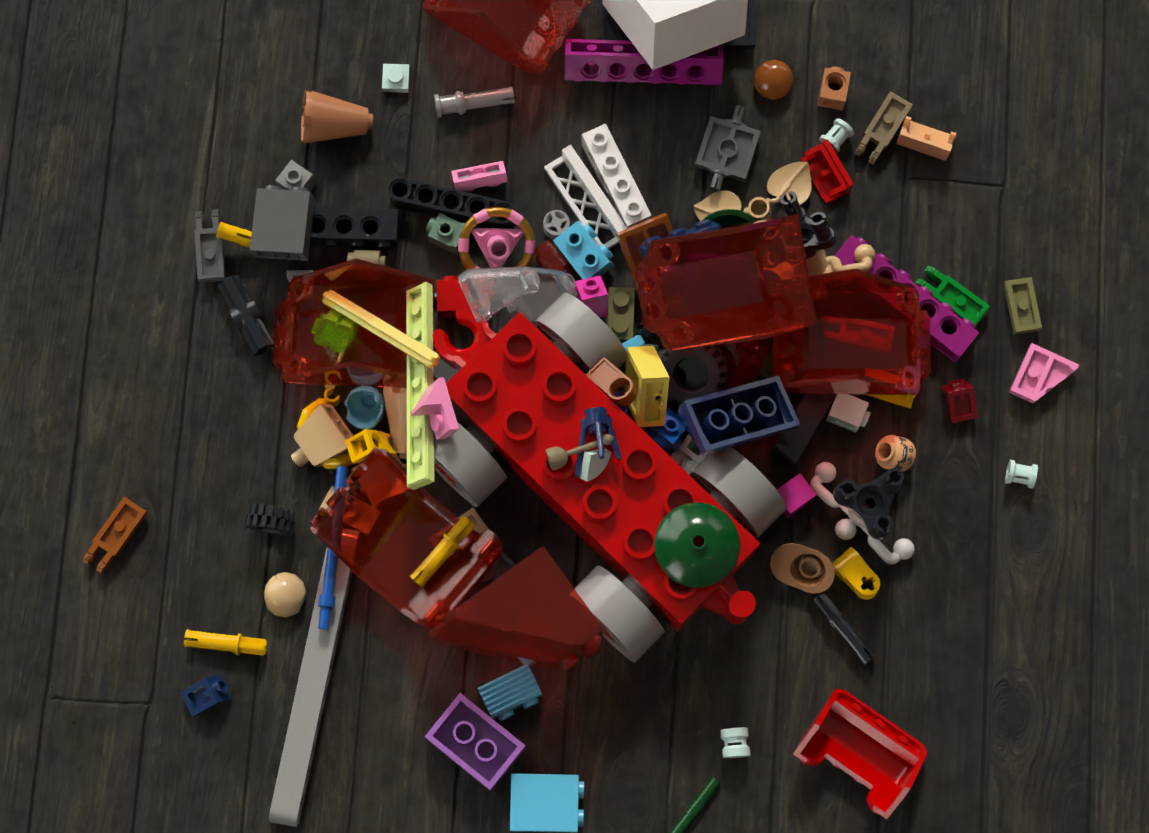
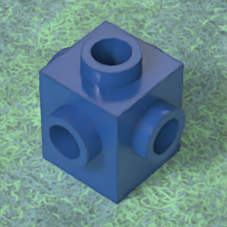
M670 408L666 410L665 426L645 427L648 431L647 435L667 454L671 450L676 452L685 441L682 437L686 432V428L681 417Z

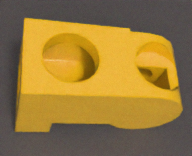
M365 429L345 440L352 463L359 464L364 460L374 461L376 464L384 463L397 456L396 451L392 447L390 434L382 431Z

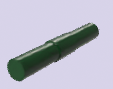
M714 777L710 778L670 833L685 832L721 784Z

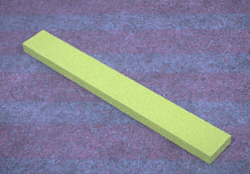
M424 282L406 291V335L433 350V285ZM407 355V487L415 490L434 482V431L430 426L429 415L411 416L424 391L434 381L433 368H429Z

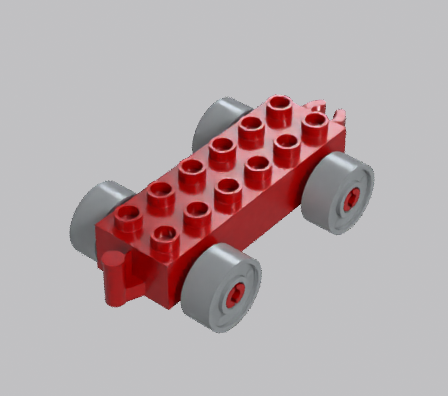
M563 293L534 321V325L519 312L497 334L489 328L488 322L481 314L473 309L460 307L455 311L456 321L460 325L470 328L475 335L473 344L467 349H457L452 346L448 335L443 330L437 329L433 332L435 351L446 364L458 370L446 382L454 413L467 425L464 428L458 423L459 429L445 440L436 441L434 435V470L460 496L474 507H478L507 479L502 468L490 455L494 451L624 580L622 582L619 581L609 571L597 565L568 597L583 617L613 647L632 662H636L665 633L662 625L648 609L650 606L677 632L702 607L725 616L732 624H741L746 621L755 609V598L749 591H739L733 576L756 553L760 545L756 539L786 510V504L768 479L752 463L731 447L709 453L689 475L593 383L586 374L603 357L619 369L626 362L627 351L611 329L589 307L573 295ZM593 407L606 408L607 416L612 418V427L619 446L621 460L616 459L611 444H604V449L611 451V456L605 469L593 480L585 481L580 476H575L577 454L568 456V460L562 468L552 471L545 450L555 446L565 451L579 447L580 420L585 419L584 411ZM589 429L587 430L585 444L597 440L596 434H590ZM596 446L585 451L598 450ZM687 503H706L719 508L733 521L740 538L739 557L731 573L719 583L705 588H690L674 582L663 572L655 556V535L661 521L673 509ZM696 537L693 539V544L701 547L704 541L702 538Z

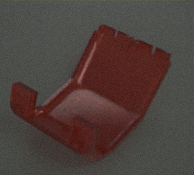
M374 447L362 461L364 467L362 468L358 465L344 481L346 487L340 486L326 502L328 508L325 510L321 507L309 521L312 525L310 530L358 578L398 611L419 626L430 630H437L447 621L501 557L503 545L497 535L489 529L483 535L472 530L459 545L461 548L455 549L422 588L410 575L414 573L444 538L443 534L447 535L460 519L432 497L423 487L415 490L408 488L407 470L387 450Z

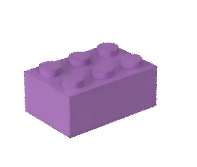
M459 693L425 735V738L489 791L494 789L526 749V746L461 693Z

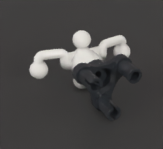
M829 462L818 464L815 469V476L810 483L811 488L827 505L833 508L840 507L849 517V519H841L835 526V532L839 538L843 540L853 538L856 534V526H858L868 535L867 540L870 547L887 564H896L901 559L906 560L913 556L915 548L909 539L902 538L897 540L893 546V553L879 541V539L885 538L890 533L892 527V519L889 517L890 505L904 480L903 472L898 473L899 468H891L877 479L868 483L856 484L852 480H844L836 486L832 495L821 484L834 480L836 468ZM865 504L869 505L871 509H868Z

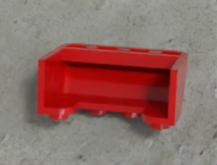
M836 689L804 734L793 755L808 766H818L825 757L833 766L842 769L852 776L856 782L868 787L870 791L866 800L869 808L874 813L888 819L911 789L927 756V750L920 741L845 690Z

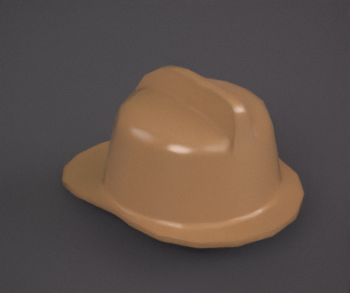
M790 543L777 548L771 556L770 567L772 573L778 580L787 585L814 594L827 590L834 581V565L828 557L818 550Z

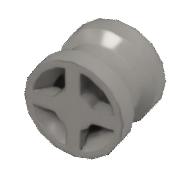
M552 210L547 213L543 221L544 234L553 241L570 227L567 214L560 210Z

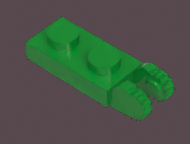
M927 266L924 272L929 278L940 283L938 288H934L922 279H917L915 282L919 287L924 286L928 288L936 300L940 303H947L954 309V314L962 320L964 318L968 319L975 326L990 308V305L950 276H945L931 266Z

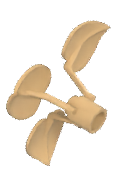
M795 162L776 170L770 176L767 183L768 192L776 198L765 199L756 197L750 201L744 212L762 223L766 230L769 228L767 220L771 216L770 204L779 203L782 194L786 193L788 200H791L788 192H795L799 205L805 203L811 194L812 188L808 162ZM717 191L695 204L694 211L698 219L702 221L706 216L722 209L741 210L742 206L740 199L733 192ZM769 257L765 269L776 271L785 282L784 275L793 265L791 260L776 264Z

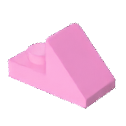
M444 377L438 378L426 388L411 413V416L429 415L430 426L434 431L436 441L447 439L459 429Z

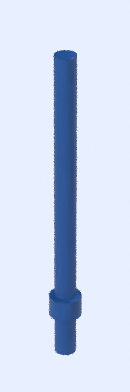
M337 466L323 591L322 595H319L318 607H320L318 629L329 630L331 610L335 608L336 597L333 596L348 471V468L344 466Z

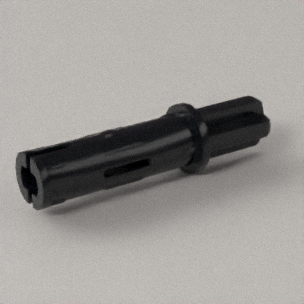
M821 593L813 599L814 606L826 619V625H830L843 643L857 658L861 666L875 656L856 630L853 629L842 615L844 612H840L825 593Z

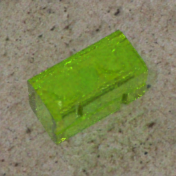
M332 309L327 314L321 313L320 318L316 319L311 333L315 334V344L324 347L330 346V349L342 353L354 341L359 325Z

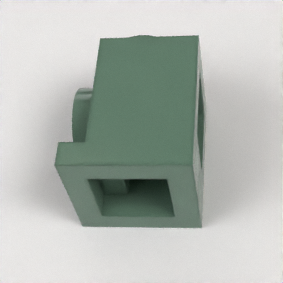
M439 213L437 219L432 217L426 227V232L429 233L428 240L430 243L458 255L459 236L465 223H460ZM442 227L449 228L450 231L448 233H442L441 229Z

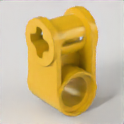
M850 547L832 563L835 574L859 598L864 600L872 599L880 588V579L866 564L860 554ZM862 581L865 583L871 581L873 583L871 590L868 588L863 590L861 588L863 585Z

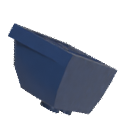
M779 375L685 400L678 410L686 430L698 446L701 455L794 430L800 426V422Z

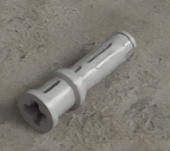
M512 86L469 94L456 91L453 95L440 97L438 94L434 95L437 118L451 113L463 115L469 109L513 104L515 99L513 98Z

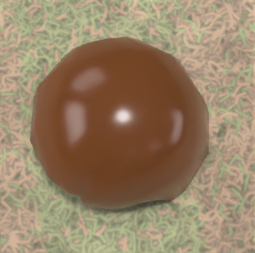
M774 59L765 61L754 73V86L764 98L770 100L783 98L792 88V71L782 61Z

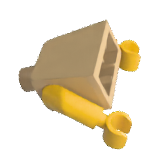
M327 388L323 399L318 398L302 410L297 424L298 430L294 434V439L300 448L291 455L292 460L299 467L304 466L308 461L315 467L323 466L326 469H336L337 466L348 467L355 464L351 461L345 440L352 437L353 434L334 409L340 403V395L335 399L328 398V396L334 393L333 388Z

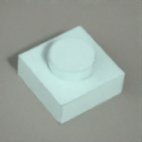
M383 64V92L409 93V64Z

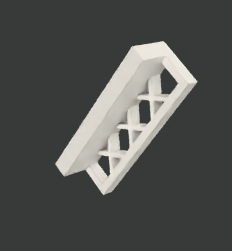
M569 145L562 149V156L544 166V170L579 222L584 226L588 223L590 226L596 227V234H598L599 228L609 229L615 238L605 243V246L610 249L619 243L616 233L627 229V227L578 154ZM565 163L570 170L569 179L557 177L553 169ZM562 183H563V184H567V188H566V189L564 188V186L562 185ZM570 185L583 189V201L570 197ZM585 206L595 208L598 211L597 222L585 219L583 216ZM601 217L606 224L600 223ZM596 236L594 239H595V240L597 241V243L601 246L602 243H601V241L599 240V238Z

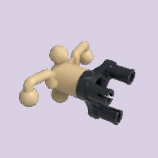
M788 192L791 200H788L786 193L781 195L780 202L785 211L784 231L781 235L778 227L771 226L764 231L763 237L769 247L768 254L773 263L780 264L791 260L793 265L784 275L785 289L782 296L792 292L797 284L808 283V295L815 300L822 299L828 293V285L823 280L827 275L834 273L838 276H848L864 273L871 269L872 261L875 259V250L871 245L861 244L856 248L854 258L858 263L842 266L838 257L826 256L824 249L834 246L837 240L833 229L829 228L826 215L823 212H816L810 216L811 219H808L805 210L799 205L795 192Z

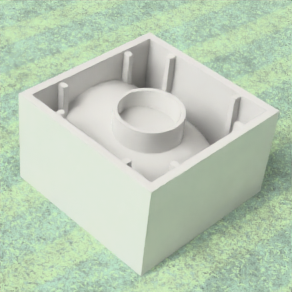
M603 0L604 7L653 70L745 35L748 0Z

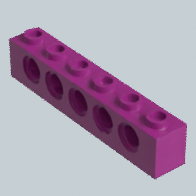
M566 39L565 80L577 82L611 81L653 84L677 83L680 85H722L723 44L653 70L631 41Z
M851 235L834 256L840 259L842 266L855 264L854 252L856 248L861 244L868 243L860 237L855 238ZM875 253V259L872 261V267L869 271L843 276L954 363L958 361L979 334L975 330L976 326L971 321L965 318L962 320L954 314L955 311L950 305L936 300L928 288L924 286L919 287L915 284L907 272L904 270L898 271L883 254ZM877 277H887L890 280V285L880 284ZM899 293H908L911 296V301H902ZM920 309H929L932 312L933 317H923L920 313ZM941 326H951L954 330V334H945L942 331Z

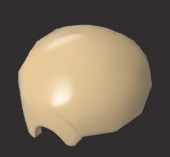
M288 572L274 575L265 586L264 600L267 609L275 616L285 618L300 611L306 597L304 582L295 574Z

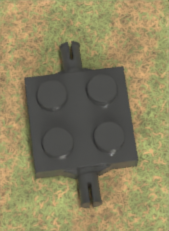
M735 106L732 119H720L710 116L695 167L714 174L709 187L713 191L717 181L715 191L719 192L721 190L724 178H733L743 182L746 180L761 131L749 128L742 123L746 111L744 107L741 108L738 116L740 106Z

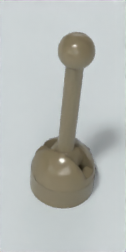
M605 434L603 436V444H612V435ZM597 440L568 451L556 446L546 449L545 453L552 471L562 468L566 464L568 456L596 447Z

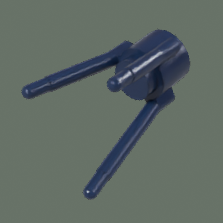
M604 407L586 409L584 411L585 419L580 420L579 447L585 445L587 430L589 429L590 434H596L599 458L604 459L602 433H605L607 429L608 434L613 437L611 445L616 459L621 460L622 457L612 427V418L607 416V409ZM584 451L577 453L576 477H579L581 474Z

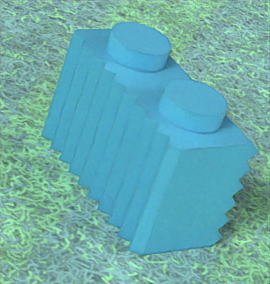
M528 664L478 687V691L491 718L496 719L498 717L499 721L513 716V710L522 705L524 709H528L538 704V698L542 696V692Z

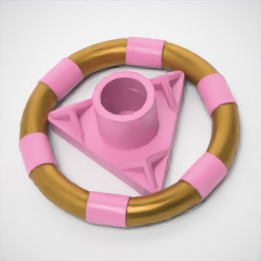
M504 207L483 209L474 214L462 228L458 241L459 256L462 264L471 275H483L485 278H490L491 283L507 282L520 276L531 263L535 253V236L528 221L514 210ZM491 217H504L518 225L521 229L475 227ZM471 232L493 273H488L475 265L469 255V236ZM524 234L525 246L522 259L516 266L503 273H498Z

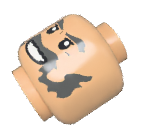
M888 435L882 438L875 450V458L882 468L887 470L899 468L898 472L908 470L913 465L916 457L914 444L909 439L896 435Z

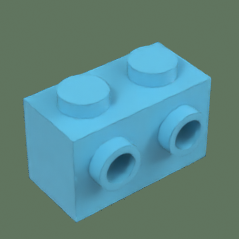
M577 221L553 241L582 279L602 276L614 266L610 260L613 254L605 244L600 246L594 238L598 235L588 223L584 226L581 222Z

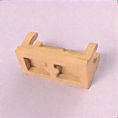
M906 116L896 144L946 161L953 146L952 143L956 133L951 131L948 134L910 121L911 117Z

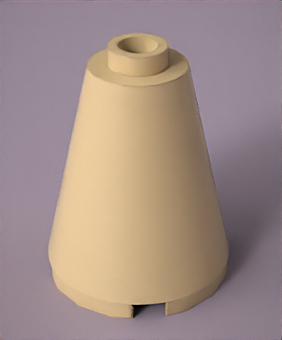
M383 387V397L393 450L399 453V458L407 459V388Z

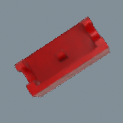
M828 140L804 153L805 156L800 159V162H808L811 181L825 205L851 192L854 184Z

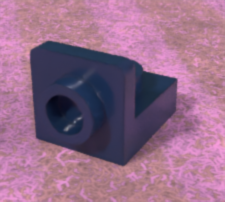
M221 675L206 677L181 692L192 717L198 716L217 704L231 699L228 685Z

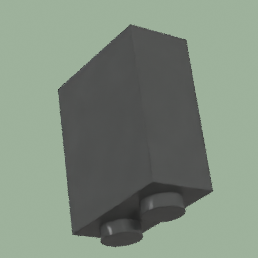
M273 185L266 186L265 189L257 188L250 251L255 258L308 261L315 199L310 191L302 187L282 190V188Z

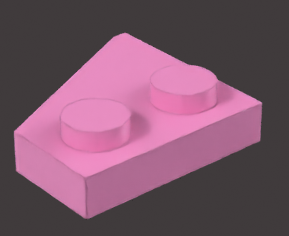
M1031 343L1009 393L1030 403H1035L1075 372L1079 364Z

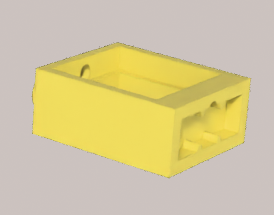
M654 346L627 347L625 375L632 380L638 392L636 399L628 405L633 418L639 427L665 426L670 377ZM624 385L623 395L629 391L630 385Z

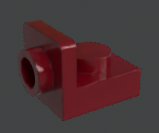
M963 379L949 381V385L941 386L942 393L946 395L949 421L951 423L978 418L974 387Z

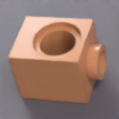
M840 67L825 68L817 106L843 111L851 72H846ZM835 83L839 85L840 90H832L828 84Z

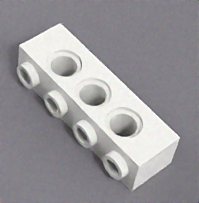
M603 124L583 133L581 145L611 205L626 227L630 228L651 219L652 215L607 125Z

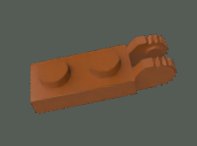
M123 497L92 542L94 543L82 561L89 565L94 561L100 548H103L107 553L96 569L97 572L103 574L113 562L114 557L117 558L148 512L126 497Z

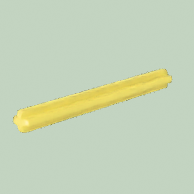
M329 290L324 292L322 301L325 305L427 367L433 368L438 366L440 359L438 353L335 291Z

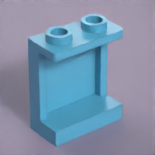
M511 774L510 832L578 833V827H583L584 810H578V798H584V781H579V775Z

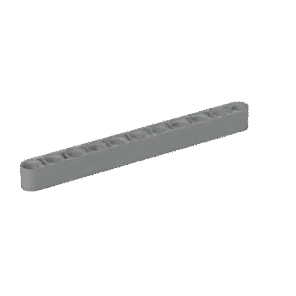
M341 527L333 596L336 597L335 608L331 610L329 630L318 629L320 617L318 601L319 595H322L327 557L326 548L269 813V822L292 827H297L299 824L360 537V531Z

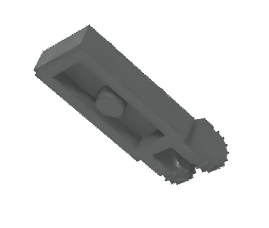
M219 209L212 210L213 228L204 229L205 219L203 212L196 211V230H194L198 282L199 284L221 282L226 279L223 239L216 237L220 224Z

